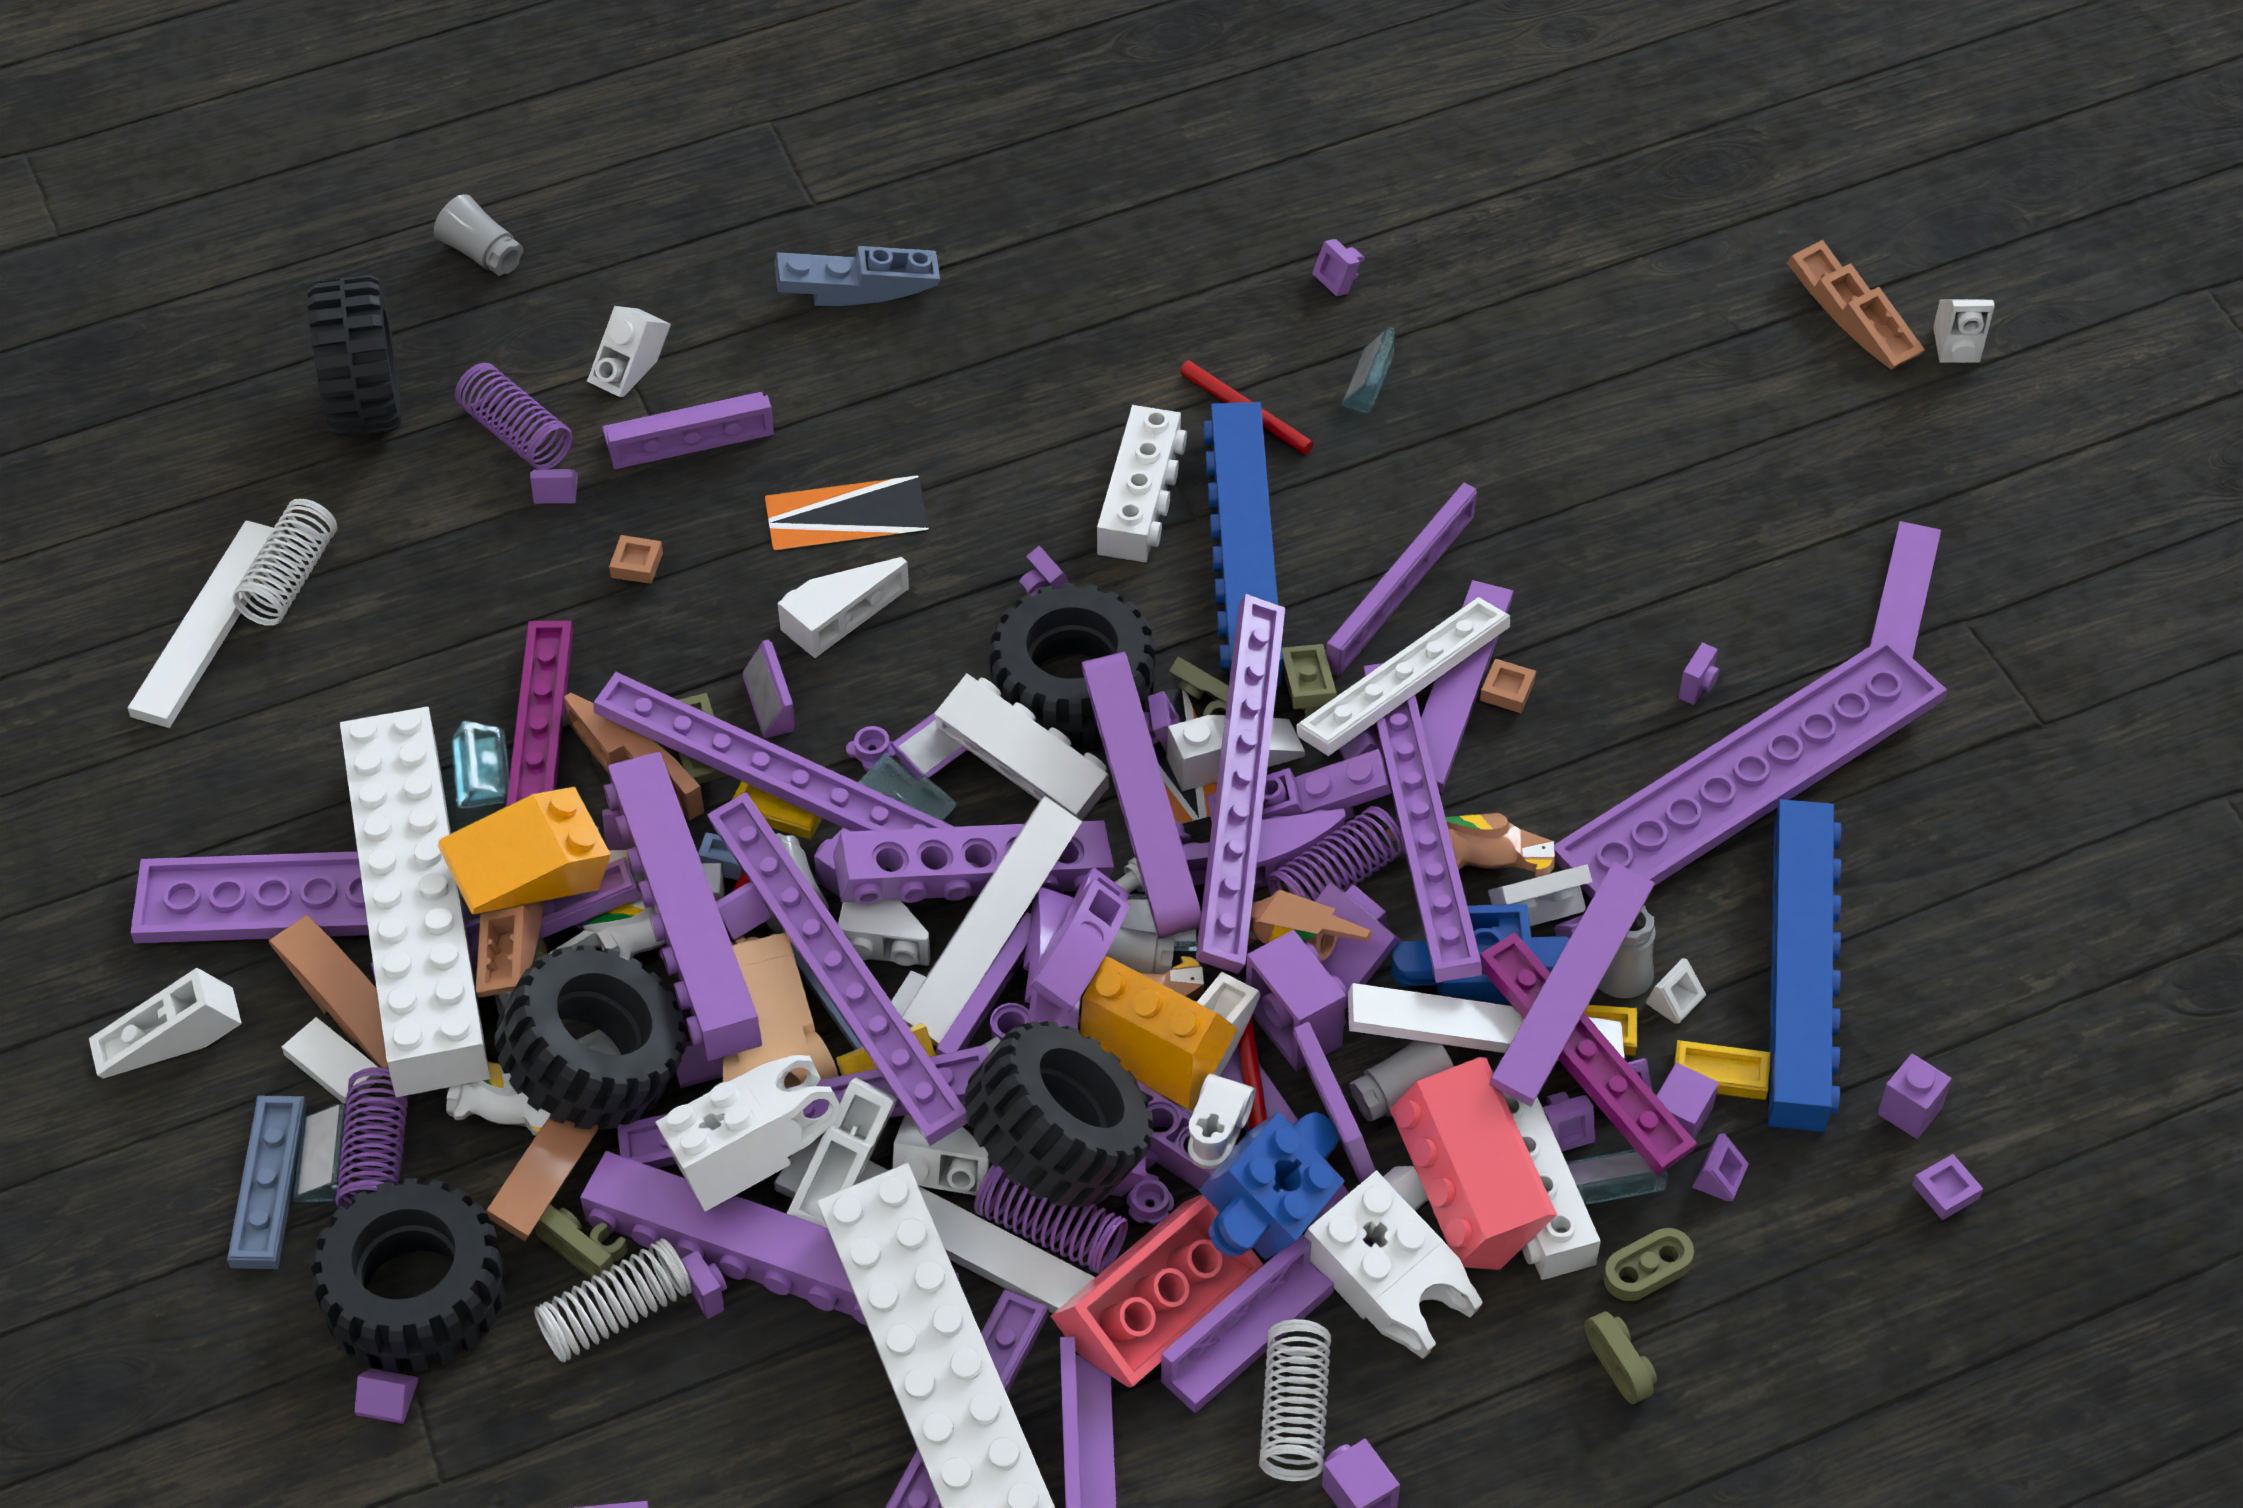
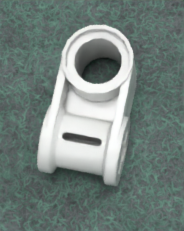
M1210 1073L1207 1075L1189 1122L1191 1138L1188 1144V1155L1194 1165L1201 1169H1217L1232 1152L1241 1128L1245 1126L1249 1118L1256 1092L1254 1087Z

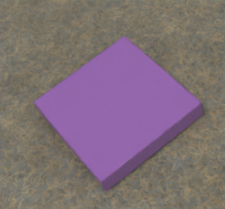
M1329 882L1315 902L1335 908L1332 915L1367 928L1372 932L1368 942L1339 937L1331 955L1321 963L1331 976L1336 975L1342 981L1348 994L1352 983L1365 985L1401 939L1336 885ZM1348 998L1346 1000L1345 1009L1348 1007Z

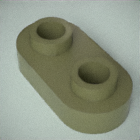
M1662 1228L1616 1251L1606 1262L1604 1271L1606 1289L1614 1297L1624 1301H1636L1681 1278L1689 1271L1694 1256L1693 1243L1680 1230ZM1669 1255L1673 1257L1675 1261L1665 1262L1660 1258V1256ZM1623 1276H1629L1633 1278L1635 1282L1627 1283L1622 1281L1620 1278Z
M1607 1311L1585 1321V1331L1589 1343L1623 1397L1630 1404H1636L1651 1397L1654 1393L1653 1384L1657 1382L1655 1370L1651 1362L1645 1356L1640 1357L1631 1344L1629 1330L1624 1321L1618 1316L1613 1317Z

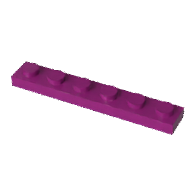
M572 621L528 622L506 807L532 794L556 790L565 713L564 696L567 694L573 640Z
M1514 932L1482 952L1480 959L1482 971L1522 1018L1525 1019L1550 972ZM1583 1013L1558 1060L1658 1176L1689 1155L1697 1143L1590 1018Z

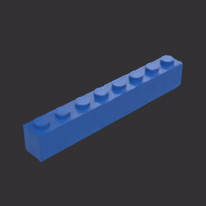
M1261 402L1211 404V420L1203 421L1204 445H1212V451H1206L1205 454L1206 476H1214V482L1208 483L1209 508L1216 507L1217 514H1210L1211 539H1219V546L1212 547L1213 571H1221V578H1215V603L1224 605V611H1217L1218 637H1226V644L1219 647L1220 670H1228L1229 681L1239 603L1247 594L1278 605ZM1282 646L1280 652L1277 686H1281L1282 680Z
M1780 799L1774 822L1770 999L1771 1053L1768 1126L1825 1132L1829 1115H1837L1839 1109L1840 1087L1832 1086V1075H1837L1839 1071L1840 1047L1832 1046V1036H1838L1840 1008H1832V998L1838 997L1841 980L1840 970L1833 969V959L1838 960L1841 945V933L1833 932V922L1839 921L1841 910V896L1833 895V885L1838 886L1840 881L1841 859L1833 858L1834 849H1839L1841 823L1834 822V804Z

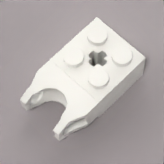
M792 1055L762 1064L731 1081L718 1084L709 1093L687 1105L674 1108L668 1115L655 1121L675 1162L705 1212L791 1165L788 1156L810 1145L835 1122L842 1108L831 1087L816 1086L821 1078L810 1056ZM798 1067L807 1069V1078L801 1085L789 1089L785 1087L784 1080L788 1072ZM817 1099L829 1101L828 1109L821 1117L810 1119L804 1116L803 1110L812 1101Z
M1377 1170L1307 1228L1304 1234L1311 1241L1310 1262L1334 1283V1289L1363 1320L1367 1318L1381 1334L1406 1346L1421 1358H1425L1431 1352L1436 1342L1420 1313V1302L1431 1299L1441 1301L1448 1307L1456 1309L1468 1317L1475 1314L1483 1303L1477 1291L1470 1283L1460 1258ZM1363 1240H1370L1374 1242V1245L1369 1247Z

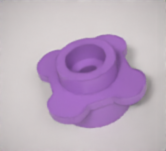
M876 726L861 729L855 735L854 741L849 742L846 746L847 755L857 758L863 763V769L869 772L879 770L881 764L886 759L897 756L890 745L894 741H889L887 732Z

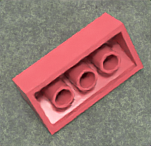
M1479 1057L1416 1081L1390 1108V1111L1449 1248L1460 1258L1463 1267L1500 1270L1557 1216V1213L1502 1091L1489 1085L1493 1071L1487 1058Z
M1201 1194L1183 1202L1050 1317L1065 1337L1075 1336V1350L1082 1358L1130 1388L1161 1362L1162 1352L1259 1270L1263 1263L1252 1249L1243 1255L1232 1258L1222 1254L1215 1248L1208 1231L1211 1222L1218 1215L1219 1211Z

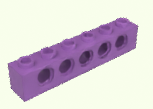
M1104 820L1082 821L1059 859L1064 860L1066 863L1057 860L1043 882L1042 888L1055 892H1077L1083 878L1093 867L1108 878L1110 877L1114 864ZM1025 824L841 832L833 853L841 902H857L858 904L869 905L880 900H901L912 903L924 898L945 897L948 900H961L968 896H979ZM968 862L975 863L979 865L981 868L974 867L970 865ZM924 864L931 865L935 867L937 870L930 869L926 867ZM880 866L887 867L893 872L885 871Z

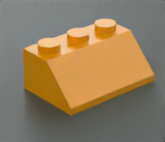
M1108 956L1104 957L1082 997L1080 1035L1085 1038L1091 1036L1100 1042V1047L1107 1053L1112 1052L1121 1060L1119 1064L1126 1072L1130 1070L1136 1080L1190 1111H1193L1198 1102L1200 1091L1207 1075L1215 1072L1238 1030L1236 1026L1211 1009Z

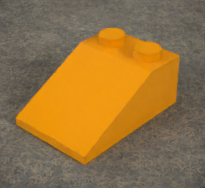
M575 787L532 794L439 839L437 845L472 915L597 891L600 888L611 856Z

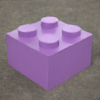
M1292 930L1247 954L1246 984L1259 990L1260 998L1252 1016L1295 1071L1306 1066L1293 1034L1295 1027L1309 1021L1325 1056L1342 1047L1343 1030L1346 1024L1345 1006L1348 994L1342 981L1336 975L1331 976L1323 967L1320 956L1311 943H1304L1298 934Z

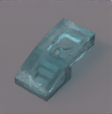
M886 752L858 782L941 821L957 805L953 799L925 775L918 781Z

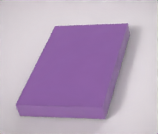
M1308 1021L1295 1027L1293 1034L1330 1120L1337 1129L1339 1139L1359 1182H1363L1375 1172L1374 1165L1362 1134Z

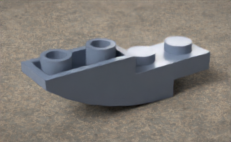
M858 246L855 257L777 252L774 263L777 291L813 294L815 306H848L884 302L922 292L939 285L940 282L936 251Z

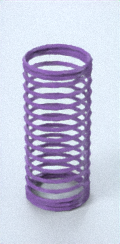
M481 363L474 365L460 378L455 391L456 403L536 470L550 469L560 463L566 456L572 442L571 430L561 421H558L555 416H552L549 411L526 392H523L520 387H517L514 382H511L508 377H505L502 372H499L492 364ZM492 371V373L486 374L474 385L468 398V404H466L465 395L471 382L482 372ZM493 376V379L479 391L475 402L471 404V398L476 388L486 378ZM470 378V380L467 382V384H466V386H465V388H464V390H463L462 401H461V391H462V388H463V386L465 385L466 381ZM489 385H491L486 394L481 399H479L481 394L485 391V389ZM500 386H503V387H502V391L499 392V393L492 399V401L490 402L489 406L486 407L485 409H483L485 403H487V402L494 396V394L496 393L497 389H498ZM506 391H508V395L501 400V402L497 405L495 411L489 414L490 409L494 407L500 401L503 394ZM514 396L513 401L506 406V408L502 411L501 415L495 419L496 414L506 405L509 398ZM520 401L519 406L511 412L507 420L501 423L503 417L511 411L515 403ZM526 405L525 411H523L516 418L512 426L507 428L508 423L518 414L520 409ZM532 410L531 415L521 424L519 429L513 433L514 428L524 419L525 415ZM538 415L537 420L531 424L525 434L518 438L520 433L529 425L532 418ZM544 420L542 426L537 429L531 439L525 442L527 436L536 428L538 423ZM562 429L561 438L556 447L546 456L534 460L535 456L540 455L552 445L557 437L558 430ZM555 430L550 442L542 450L534 454L536 448L547 439L551 431ZM566 432L565 444L558 455L546 464H535L549 458L558 450Z
M1369 807L1361 815H1357L1354 820H1350L1346 825H1342L1339 830L1332 832L1331 836L1327 835L1323 841L1317 842L1316 846H1311L1308 851H1304L1300 856H1296L1293 861L1286 863L1285 867L1281 866L1277 871L1275 870L1268 876V888L1271 896L1276 891L1283 890L1280 883L1281 879L1286 883L1290 893L1312 900L1302 888L1298 880L1299 878L1313 898L1312 901H1315L1319 893L1311 885L1306 873L1314 881L1320 893L1326 887L1320 882L1313 867L1322 876L1327 885L1329 882L1333 883L1324 871L1321 862L1332 874L1337 887L1345 893L1353 884L1356 886L1357 882L1361 883L1364 881V877H1370L1372 872L1379 870V867L1386 866L1387 861L1392 862L1394 858H1398L1404 853L1405 848L1400 828L1386 811L1379 807ZM1370 814L1378 816L1391 829L1397 841L1398 852H1395L1389 835L1380 824L1370 818ZM1356 824L1361 826V831L1356 829ZM1372 824L1384 835L1390 849L1380 840ZM1349 829L1353 831L1354 837L1349 834ZM1341 834L1346 836L1347 843L1341 839ZM1359 836L1370 847L1375 857V860L1367 853L1359 839ZM1333 839L1338 841L1339 848L1334 845ZM1351 841L1355 843L1359 850L1362 852L1368 865H1366L1358 856L1355 849L1353 848ZM1326 845L1330 846L1332 854L1326 850ZM1374 845L1383 853V855L1374 847ZM1344 847H1346L1348 851L1352 854V856L1355 858L1360 870L1357 869V867L1351 862V860L1349 859L1348 855L1344 850ZM1318 850L1323 852L1324 859L1318 855ZM1336 851L1345 860V862L1351 870L1352 875L1344 868L1336 854ZM1310 855L1315 857L1317 865L1311 861ZM1328 856L1337 865V867L1339 868L1344 877V880L1335 871L1332 864L1330 863ZM1303 860L1308 863L1309 870L1303 866ZM1371 862L1376 865L1375 868H1372ZM1295 865L1300 868L1302 876L1295 870ZM1287 871L1292 873L1293 878L1287 874ZM1356 873L1361 876L1359 879H1357ZM1348 878L1353 880L1352 884H1349ZM1340 882L1346 886L1344 889H1342Z
M365 1068L355 1072L349 1078L339 1166L340 1174L338 1175L336 1205L339 1208L344 1207L348 1209L350 1207L344 1204L341 1198L352 1205V1201L344 1195L346 1193L356 1196L359 1194L354 1192L356 1190L377 1191V1185L384 1183L380 1181L385 1180L393 1181L392 1186L400 1185L398 1182L401 1180V1154L403 1153L402 1145L404 1144L403 1136L405 1135L404 1127L406 1126L405 1118L407 1117L408 1095L401 1097H373L364 1093L384 1092L395 1095V1092L385 1088L356 1090L357 1087L370 1083L393 1085L392 1081L386 1079H370L353 1086L357 1079L364 1076L379 1075L391 1078L388 1068ZM361 1103L367 1105L368 1107L359 1108L356 1105ZM396 1106H398V1107L400 1108V1110H398V1111H395V1110L391 1109V1108H394V1107H396ZM368 1110H381L391 1113H373ZM360 1112L368 1116L358 1117L355 1114ZM397 1115V1116L399 1117V1119H398V1120H394V1119H392V1118H390V1117H393V1116ZM368 1119H379L389 1122H372L368 1121ZM362 1122L368 1125L357 1126L354 1123ZM395 1124L398 1126L397 1129H393V1128H391V1127H388V1126H392V1125H395ZM367 1129H383V1130H387V1131H382V1132H380V1131H371V1130H367ZM361 1131L367 1134L356 1135L354 1132ZM396 1134L398 1137L392 1138L386 1135ZM366 1138H381V1139H385V1140L378 1141V1140H369V1139H366ZM359 1140L365 1143L357 1145L353 1141ZM395 1143L397 1146L392 1148L384 1144ZM365 1147H379V1148H383V1149H382V1150H377V1149H368V1148H365ZM358 1149L364 1151V1153L356 1154L352 1151ZM394 1152L396 1155L391 1157L382 1153ZM364 1156H377L381 1157L382 1159L367 1158ZM357 1158L366 1162L354 1163L351 1160ZM392 1161V1162H394L395 1164L392 1165V1166H390V1165L385 1164V1163H383V1162ZM365 1166H379V1167H383V1168H372V1167H365ZM358 1168L364 1171L353 1172L350 1169ZM389 1170L394 1172V1174L391 1175L382 1173L383 1171ZM364 1175H376L381 1177H369ZM357 1177L363 1180L353 1182L349 1178Z
M992 1165L976 1194L974 1209L977 1215L985 1216L989 1221L994 1219L998 1225L1004 1223V1227L1007 1230L1013 1228L1016 1234L1022 1233L1026 1239L1032 1237V1241L1035 1244L1041 1242L1044 1248L1051 1247V1251L1054 1253L1060 1251L1062 1257L1069 1256L1072 1262L1079 1260V1264L1082 1267L1088 1265L1089 1270L1098 1275L1115 1261L1128 1230V1222L1125 1218L1121 1216L1116 1217L1114 1212L1106 1216V1209L1101 1208L1097 1211L1096 1204H1091L1088 1207L1083 1206L1074 1229L1065 1241L1068 1228L1080 1207H1072L1065 1224L1055 1237L1060 1220L1068 1205L1061 1206L1057 1217L1046 1232L1049 1219L1056 1206L1051 1204L1042 1222L1036 1228L1040 1213L1048 1198H1042L1036 1212L1027 1223L1030 1210L1036 1197L1032 1196L1024 1212L1017 1219L1022 1202L1028 1192V1189L1024 1187L1018 1202L1008 1215L1011 1201L1019 1185L1016 1186L1014 1184L1009 1197L999 1210L1002 1196L1010 1180L1006 1178L1008 1174L1000 1166L996 1168ZM999 1178H1000L999 1184H998V1186H997V1188H996V1190H995V1192H994V1194H993V1196H992L993 1190H994V1188H995V1186H996V1184H997V1181H998ZM1092 1209V1214L1086 1226V1229L1083 1232L1080 1239L1078 1240V1242L1075 1244L1076 1237L1080 1230V1227L1084 1219L1086 1218L1087 1214ZM994 1210V1215L990 1216L989 1214ZM1004 1212L1003 1220L1000 1221L998 1216ZM1102 1213L1098 1228L1084 1250L1088 1235L1095 1221ZM1013 1217L1012 1225H1008L1007 1221ZM1110 1218H1111V1222L1107 1225V1227L1105 1228L1104 1232L1102 1233V1235H1101V1237H1100V1234H1101L1102 1230L1104 1229L1106 1223H1107V1222L1110 1220ZM1022 1222V1229L1018 1230L1017 1225ZM1032 1225L1031 1234L1028 1235L1026 1230ZM1118 1228V1232L1113 1245L1111 1246L1107 1255L1101 1261L1103 1253L1111 1236ZM1041 1230L1040 1239H1037L1035 1235ZM1051 1234L1050 1243L1046 1244L1045 1239ZM1060 1239L1059 1248L1056 1249L1054 1244ZM1070 1243L1069 1252L1065 1253L1064 1248ZM1079 1248L1078 1257H1073V1253ZM1089 1252L1088 1261L1084 1263L1082 1258Z

